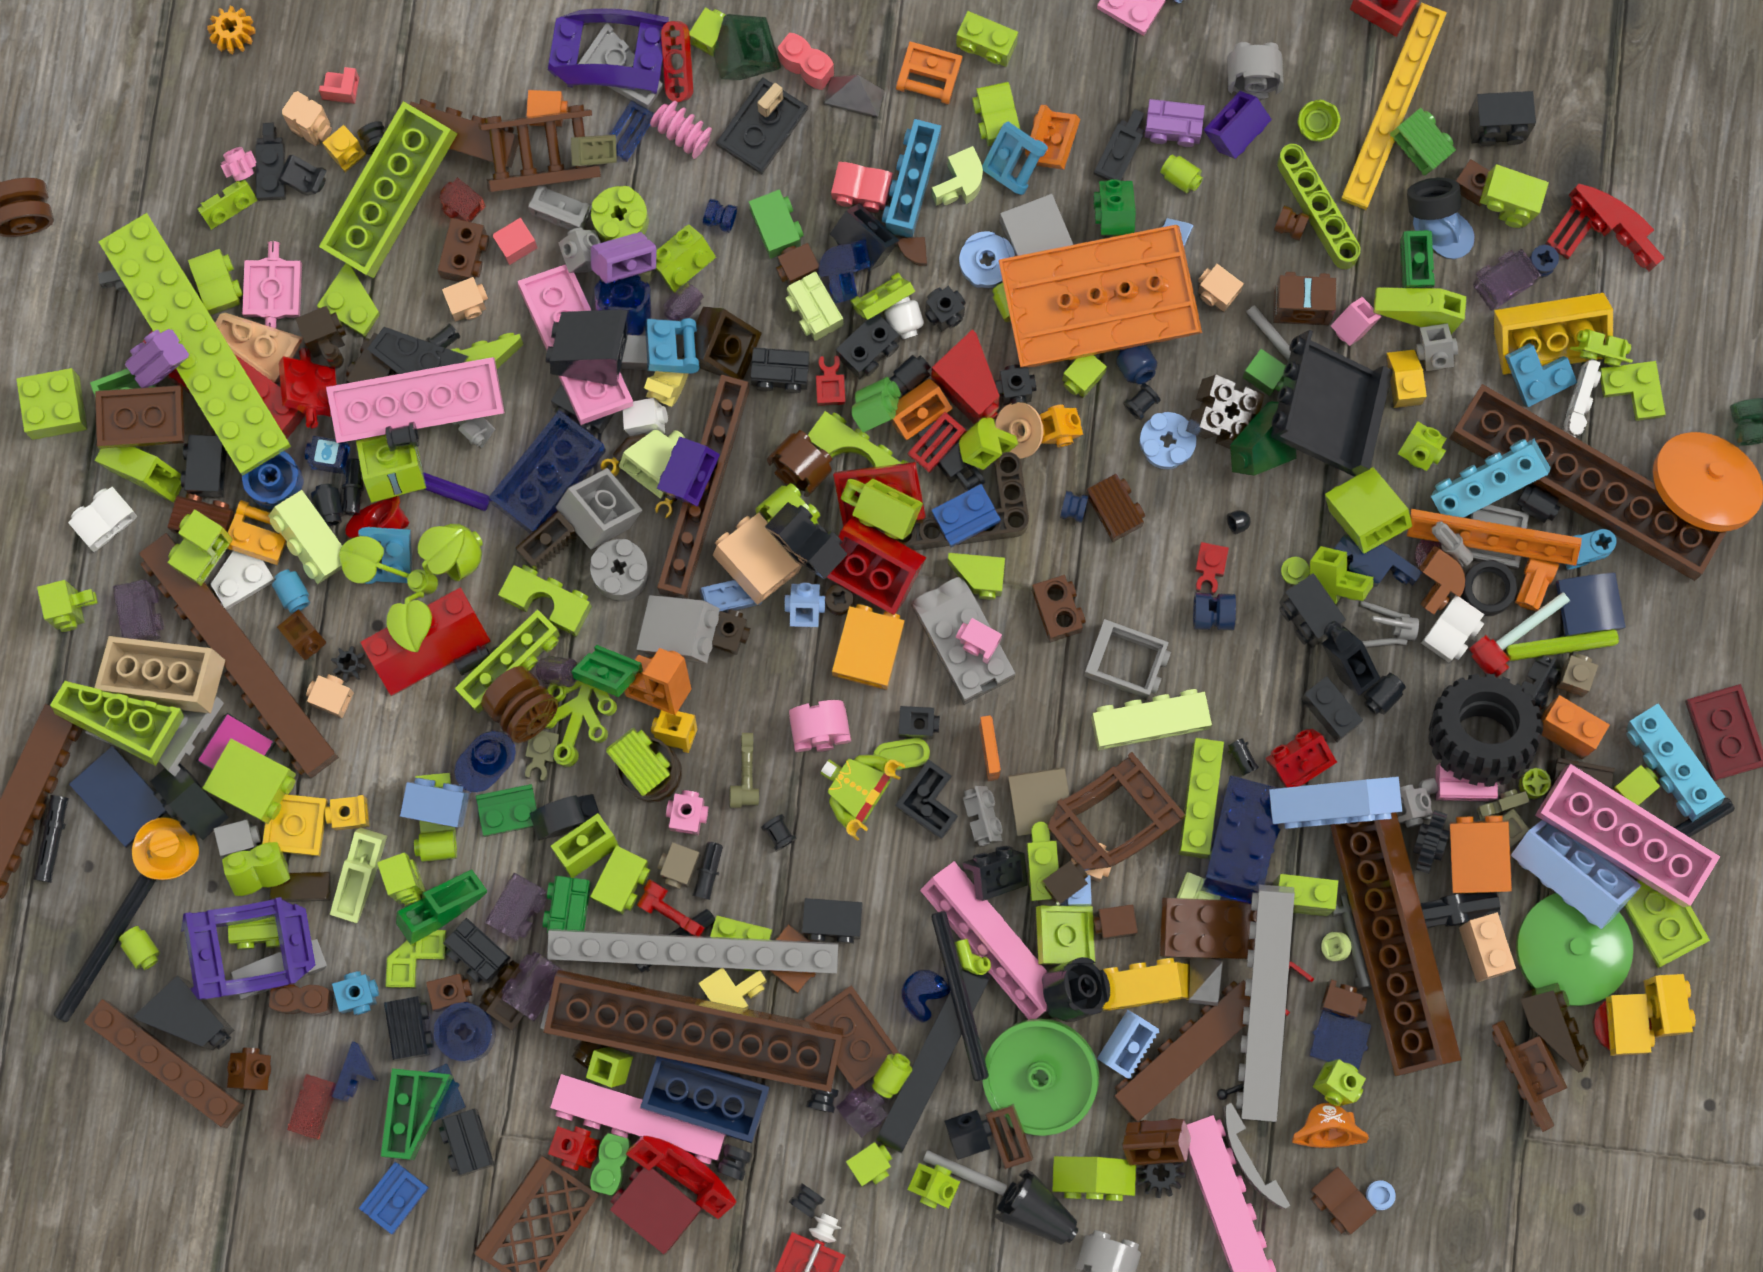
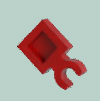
M823 356L819 358V368L824 375L816 376L817 406L845 404L844 375H836L840 368L838 356H835V364L832 367L825 366Z
M1201 542L1195 571L1201 572L1203 575L1197 580L1195 587L1197 592H1200L1202 583L1208 582L1212 586L1211 594L1214 595L1216 593L1218 582L1215 576L1223 577L1228 547Z

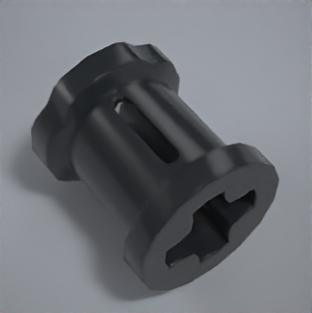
M1145 383L1140 386L1141 390L1130 400L1126 399L1123 402L1126 409L1139 420L1144 418L1143 414L1153 404H1158L1161 401L1158 394Z
M409 422L408 426L397 428L388 426L385 428L390 451H395L397 447L408 445L419 446V436L415 422Z
M783 814L774 817L761 826L762 831H766L774 843L776 852L797 839L795 835L791 834L784 823L785 817Z

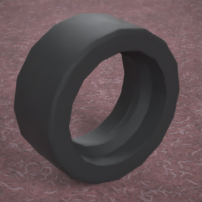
M1442 177L1428 178L1416 182L1407 190L1409 213L1415 218L1421 220L1442 219L1457 213L1461 208L1460 186L1453 179Z
M1494 560L1481 561L1473 565L1465 574V587L1461 597L1483 613V616H1495L1505 611L1514 600L1517 592L1516 578L1512 571L1503 563ZM1492 572L1502 578L1505 584V593L1499 602L1487 605L1475 598L1472 584L1474 579L1481 573Z

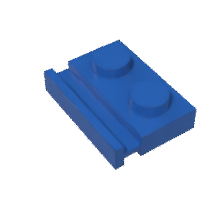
M982 484L931 510L950 548L1001 522Z
M394 1162L359 1209L393 1235L429 1187L399 1163Z

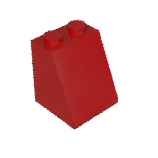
M972 329L932 367L931 380L940 387L943 394L975 425L982 418L995 419L997 417L999 393L978 336Z

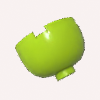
M447 524L443 527L465 530V539L461 553L454 566L446 572L451 579L459 581L471 575L478 568L482 557L480 547L483 546V542L476 531L471 532L469 528L461 524Z

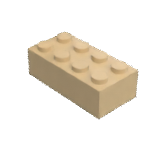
M109 636L94 688L108 693L126 695L137 700L155 702L158 705L211 714L225 659L212 648Z

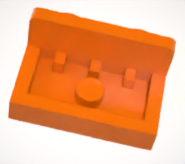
M1040 105L1039 111L1033 120V129L1030 137L1042 141L1047 145L1048 149L1045 155L1040 157L1036 166L1065 169L1080 122V118L1076 114L1054 112L1047 105ZM1025 149V155L1028 158L1030 151Z

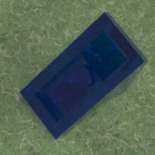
M353 1041L332 1097L346 1102L349 1097L353 1098L359 1084V1081L355 1080L357 1075L379 1082L363 1046Z

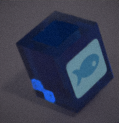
M313 436L312 442L306 445L305 460H308L307 463L311 469L345 475L350 447L347 442L337 443L336 439Z

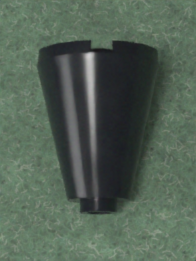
M1025 1169L1019 1174L1022 1180L1018 1184L1012 1182L1005 1191L997 1206V1210L1001 1213L995 1214V1218L1000 1220V1222L1060 1245L1066 1241L1070 1243L1079 1230L1076 1227L1077 1220L1033 1172Z

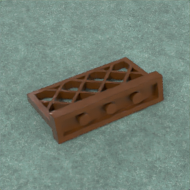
M540 1154L475 1249L474 1254L501 1272H512L507 1268L515 1266L516 1272H519L518 1265L536 1262L537 1272H547L599 1194ZM553 1170L562 1176L564 1189L547 1192L545 1180ZM567 1180L575 1186L568 1188ZM543 1185L544 1193L536 1194ZM581 1189L590 1195L584 1206L571 1208L569 1191ZM565 1192L568 1209L551 1212L548 1196ZM545 1196L548 1213L531 1216L529 1204L532 1199ZM526 1209L527 1217L520 1218ZM579 1211L575 1219H573L572 1212ZM569 1213L571 1222L569 1228L566 1231L555 1233L552 1216ZM549 1217L551 1234L534 1237L531 1220ZM528 1221L531 1238L514 1241L512 1228L516 1223ZM509 1234L511 1242L503 1243ZM561 1235H563L562 1238L560 1239V1241H559L558 1244H557V1242H556V1236H561ZM552 1237L554 1245L552 1253L547 1256L538 1257L535 1241ZM532 1241L535 1258L517 1261L515 1245ZM512 1246L514 1262L501 1264L493 1259L499 1248ZM546 1260L540 1269L539 1261Z

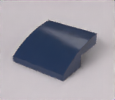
M1615 573L1588 575L1556 581L1558 595L1564 592L1570 600L1560 608L1566 636L1626 628Z

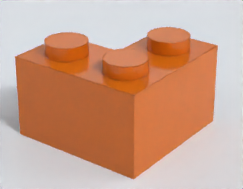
M661 648L658 649L653 658L638 655L635 660L641 662L643 672L635 675V680L625 690L626 697L676 715L691 691L685 658L676 651H667Z

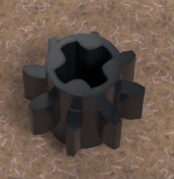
M351 646L349 651L345 652L339 648L340 655L338 658H331V661L338 666L334 669L333 673L335 675L343 673V680L345 682H348L350 677L360 680L359 673L361 670L368 669L366 665L361 663L366 656L364 653H359L356 656L354 646ZM351 658L355 662V666H349L347 670L343 664L344 662L348 663Z

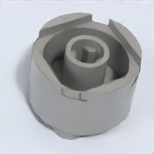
M1247 42L1235 44L1234 50L1227 56L1228 91L1231 94L1233 91L1237 93L1242 91L1256 96L1258 100L1268 98V93L1275 90L1276 94L1280 93L1284 88L1283 57L1281 51H1279L1278 44L1272 42L1263 45H1251Z
M627 539L611 540L602 544L591 557V576L602 595L617 601H628L643 592L649 577V567L644 553L637 545ZM621 566L624 569V574L619 575L615 568Z
M1094 1230L1093 1234L1084 1237L1075 1272H1081L1082 1270L1086 1272H1136L1141 1252L1138 1251L1139 1244L1122 1239L1121 1243L1110 1240V1234Z

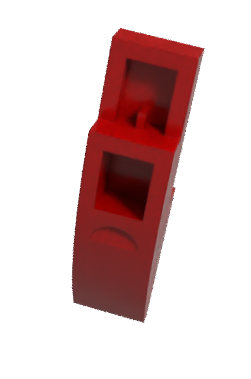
M1578 184L1569 193L1571 202L1578 211L1582 212L1588 206L1591 207L1586 216L1590 219L1589 223L1592 228L1599 233L1601 232L1604 237L1613 230L1616 233L1615 236L1618 242L1630 249L1639 266L1646 268L1650 272L1664 259V256L1647 238L1654 229L1644 218L1625 203L1603 191L1582 184Z

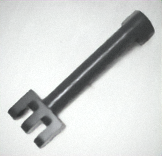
M1346 893L1340 894L1341 905L1337 906L1336 901V910L1332 912V916L1342 915L1347 936L1351 941V952L1358 975L1354 980L1355 988H1357V991H1362L1365 988L1371 989L1372 985L1351 904L1348 902Z

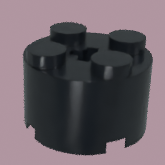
M1086 957L1076 958L1053 967L1043 975V995L1047 1004V1012L1052 1018H1058L1065 1022H1075L1100 1013L1104 1009V1004L1110 998V984L1104 970H1099L1094 965L1095 961Z

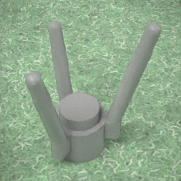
M1365 601L1360 602L1362 607L1393 617L1394 619L1372 616L1371 619L1375 622L1392 625V635H1397V638L1362 641L1365 647L1391 644L1407 645V640H1416L1419 629L1418 618H1412L1409 614L1398 613Z

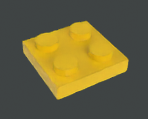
M285 794L280 803L281 810L274 820L271 819L269 824L265 823L262 844L278 842L282 853L320 857L326 819L325 807H327L328 800L325 798Z

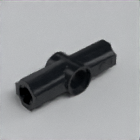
M1482 892L1472 895H1465V893L1441 897L1440 900L1420 903L1427 928L1445 925V927L1462 925L1470 920L1497 912L1498 915H1501V906L1497 892Z

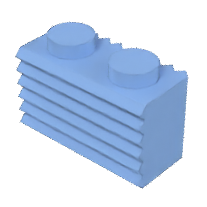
M1127 1010L1097 1059L1126 1078H1131V1073H1134L1137 1063H1141L1140 1058H1144L1143 1053H1147L1146 1049L1150 1048L1149 1044L1153 1043V1038H1156L1159 1029Z

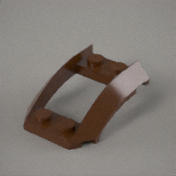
M1131 752L1119 765L1113 766L1080 791L1057 801L1058 804L1054 815L1051 816L1048 828L1075 862L1079 863L1087 871L1109 868L1126 860L1154 842L1186 815L1134 753ZM1123 786L1153 823L1130 840L1106 853L1077 818V815L1098 804Z

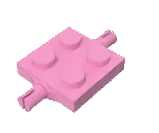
M270 241L268 242V258L245 260L242 314L244 317H260L265 319L266 326L276 329L277 319L297 318L300 316L301 261H286L279 258L280 243L274 241L273 244Z

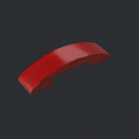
M643 1136L626 1152L627 1156L647 1170L656 1165L698 1195L695 1203L717 1219L722 1217L736 1203L732 1193L712 1170L684 1149L668 1141L651 1136Z

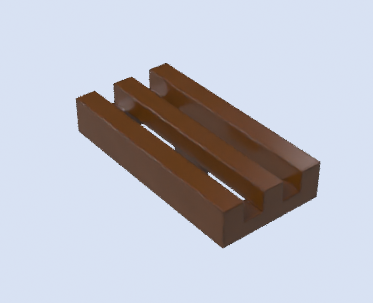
M1014 1104L1008 1105L1005 1108H999L993 1112H987L985 1116L1004 1168L1007 1169L1032 1161L1033 1155ZM1008 1113L1021 1146L1023 1157L1020 1156L1006 1117ZM996 1117L1000 1118L1014 1160L1010 1161L995 1120Z

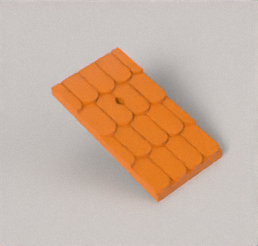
M1178 225L999 259L1020 367L1022 368L1037 367L1202 333L1181 231Z

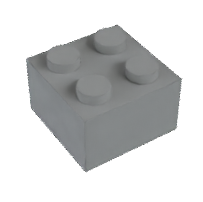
M608 468L568 488L556 506V509L574 527L576 533L590 550L629 530L642 512L641 507Z

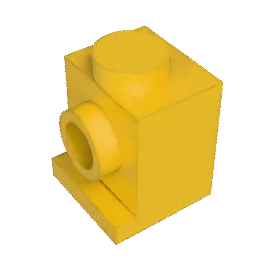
M344 125L322 142L327 153L345 173L366 156L358 140Z
M661 710L659 717H655L652 722L651 733L665 745L683 749V752L689 753L697 732L695 715L680 711L673 715Z
M364 795L330 799V806L325 807L327 824L332 823V828L335 831L370 827L368 801ZM344 807L350 809V814L347 817H342L340 814Z

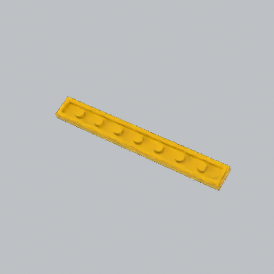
M1421 2L1341 201L1367 210L1394 144V138L1390 136V133L1403 122L1447 12Z

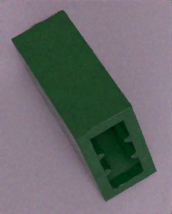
M1268 402L1230 444L1233 473L1255 476L1297 459L1296 449L1271 438L1273 428L1271 422L1277 412L1279 402Z

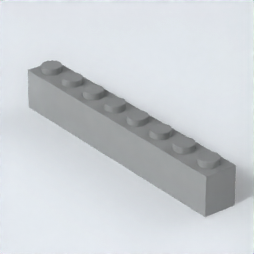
M1259 885L1258 893L1252 894L1251 910L1257 911L1256 922L1250 921L1249 939H1255L1254 950H1248L1247 967L1252 968V979L1246 978L1245 996H1250V1007H1244L1243 1024L1248 1025V1033L1241 1037L1240 1053H1246L1245 1064H1239L1238 1081H1244L1243 1092H1237L1236 1109L1242 1110V1119L1277 1122L1295 895L1294 887Z

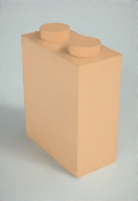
M757 513L752 518L749 516L745 517L737 524V530L732 534L728 532L723 534L715 542L717 546L713 553L714 558L757 605L799 573L802 567L793 560L765 528L768 522L760 513Z
M1498 912L1470 920L1459 927L1476 982L1501 976L1516 969Z

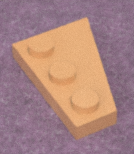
M228 313L220 314L215 322L233 353L275 384L280 381L279 361L283 356L293 358L303 341V337Z

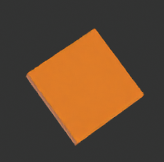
M991 715L980 717L979 728L988 781L998 780L1001 769L993 719Z

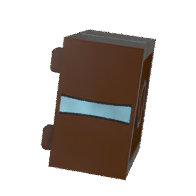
M1286 272L1285 275L1279 276L1274 289L1273 323L1330 324L1336 311V278H1331L1330 274L1321 273L1319 277L1296 276L1295 272Z

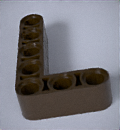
M1005 452L996 460L995 477L1000 509H995L1000 517L1001 522L995 524L996 527L992 531H982L957 545L1022 536L1026 532L1029 515L1021 462L1016 454ZM1004 462H1011L1016 469L1011 473H1005L1001 470L1000 465ZM1008 489H1014L1020 496L1016 500H1009L1005 497L1004 492ZM1018 516L1023 520V525L1014 528L1009 525L1008 519ZM934 517L916 520L910 533L912 538L908 542H900L914 551L949 546ZM929 527H934L940 534L937 538L929 539L924 535V531Z

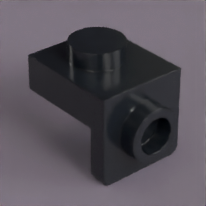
M289 155L278 180L304 195H314L322 190L326 182L324 176L327 170L323 167L316 168L294 155Z

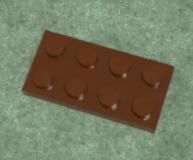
M1162 898L1160 956L1247 959L1248 950H1254L1255 939H1249L1250 921L1256 922L1257 911L1251 910L1252 901Z

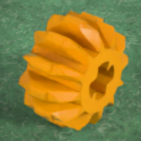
M231 5L226 13L223 9L219 8L220 16H211L210 20L213 24L207 26L208 32L212 34L209 38L211 43L217 44V48L221 52L227 48L228 52L233 55L236 47L244 52L243 44H252L253 41L250 35L255 34V28L251 26L253 24L251 16H246V12L242 8L236 12ZM233 27L235 31L230 33L228 29Z

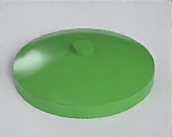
M1555 893L1535 904L1524 917L1517 934L1516 954L1521 972L1533 989L1558 983L1560 990H1565L1568 996L1569 1006H1585L1610 996L1624 982L1633 959V941L1629 927L1620 912L1605 927L1600 929L1597 925L1591 924L1575 907L1565 903L1558 893Z
M1030 1019L1016 1023L999 1035L985 1057L989 1077L983 1080V1088L990 1106L996 1111L999 1108H1005L1008 1105L1014 1104L1024 1133L1046 1136L1064 1132L1084 1118L1096 1098L1099 1087V1069L1095 1055L1089 1044L1078 1032L1061 1022L1049 1019ZM1008 1113L1006 1114L1008 1123L1014 1128Z

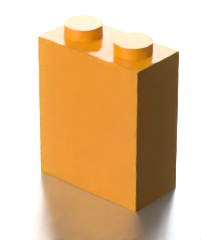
M857 604L856 608L849 606L832 676L887 690L905 620H901L900 615H893L887 611L883 615L874 613L871 607Z

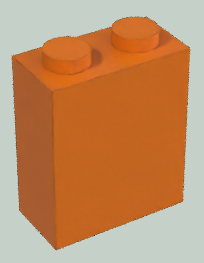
M1560 695L1546 707L1541 717L1543 721L1542 736L1581 759H1584L1596 750L1610 724Z
M1502 815L1485 816V821H1473V816L1456 817V822H1450L1453 893L1512 891L1509 820H1503Z

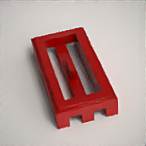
M1572 205L1545 244L1552 246L1560 255L1569 259L1591 228L1589 221L1568 251L1563 247L1591 207L1588 206L1579 214L1560 243L1556 244L1554 240L1576 210Z
M944 412L907 454L930 473L958 442L960 437L966 432V429ZM945 421L950 423L921 457L917 455ZM954 428L957 429V432L949 439V441L941 448V450L933 457V459L929 463H927L926 460L928 459V457L936 450V448L943 442V440L951 433V431Z

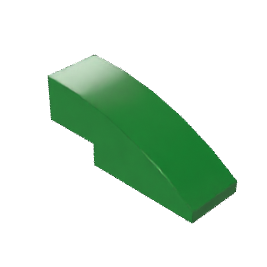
M471 869L424 892L421 900L397 911L396 925L411 945L458 917L487 894V889Z

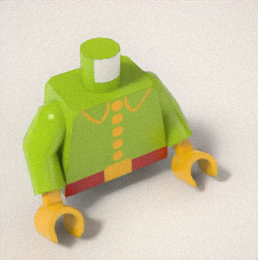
M858 755L854 760L848 758L843 767L829 759L822 768L820 774L833 782L828 790V793L831 795L829 804L836 819L855 840H859L856 836L859 828H863L865 831L868 830L867 826L863 823L868 819L892 779L899 780L901 778L895 774V771L899 766L905 768L903 763L880 755Z

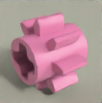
M237 147L223 155L225 161L221 162V168L226 178L232 175L235 181H240L254 174L252 167L256 166V160L251 150L245 153L242 147Z

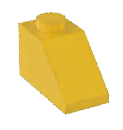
M1415 350L1388 352L1386 354L1388 368L1393 370L1390 383L1394 408L1422 405L1427 395L1423 369Z

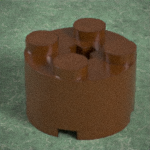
M799 430L796 434H789L767 458L769 466L774 463L777 468L774 472L775 475L786 486L791 483L799 491H804V497H809L832 472L830 462L833 460L832 457L824 449L818 450L811 443L810 437L802 430Z

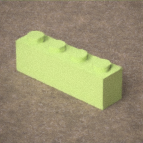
M1197 689L1180 692V697L1170 698L1169 694L1153 697V702L1142 704L1141 700H1133L1124 703L1125 707L1114 709L1113 705L1097 708V712L1092 714L1091 719L1098 750L1209 730L1212 723L1205 692L1198 693Z

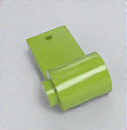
M450 773L415 776V778L436 781L435 787L443 788L444 783L451 784ZM419 820L421 833L419 834V839L414 840L415 856H420L422 862L457 859L455 827Z

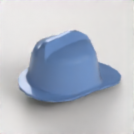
M1458 212L1449 217L1436 220H1421L1414 217L1413 226L1415 231H1432L1433 249L1445 258H1461L1469 253L1474 245L1475 236L1473 229Z

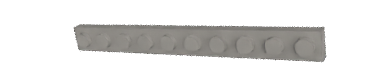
M549 929L547 959L837 973L839 943Z

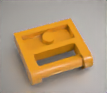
M240 500L228 530V534L233 540L227 549L278 565L287 541L281 533L278 534L243 522L245 517H249L271 525L268 516L270 512L249 506V502Z

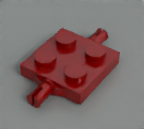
M302 348L299 350L300 360L283 356L279 361L282 406L294 408L304 413L306 427L316 428L318 426L317 415L332 417L326 387L337 385L335 368L313 363L309 349L306 351V348Z

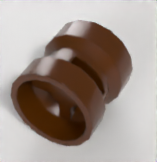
M1284 205L1274 231L1280 234L1290 233L1291 238L1300 241L1310 215L1303 212L1297 215L1293 212L1292 208Z

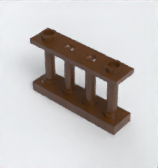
M584 104L567 106V112L508 120H502L501 116L485 117V123H479L478 126L480 130H489L495 173L492 174L493 178L486 179L488 191L495 192L601 177L600 167L597 164L564 168V164H561L555 124L556 120L571 118L574 137H584L583 117L592 116V110L584 109ZM544 122L550 165L547 166L548 171L537 172V168L533 166L528 124ZM517 126L523 169L520 170V175L510 176L509 171H506L500 128Z

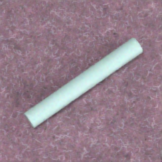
M1562 592L1496 641V643L1502 650H1505L1507 646L1513 644L1570 601L1569 598Z

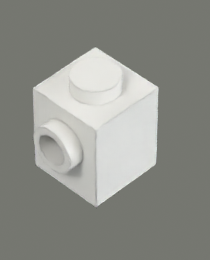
M655 398L633 401L632 407L623 410L624 430L630 436L643 433L649 434L653 430H659L665 434V423L668 422L667 411Z

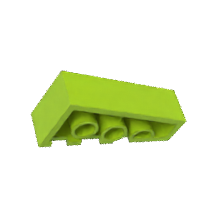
M64 681L50 704V707L57 716L154 766L157 765L184 719L180 708L158 705L147 700H137L126 695L108 693L101 689Z

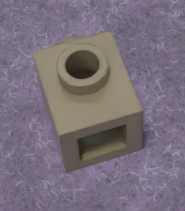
M1581 654L1571 655L1564 662L1562 674L1556 688L1584 697L1590 692L1598 665L1591 663L1592 659Z
M672 842L668 854L663 853L658 864V869L662 870L660 873L661 877L666 879L664 884L679 890L682 885L689 888L701 856L700 853Z

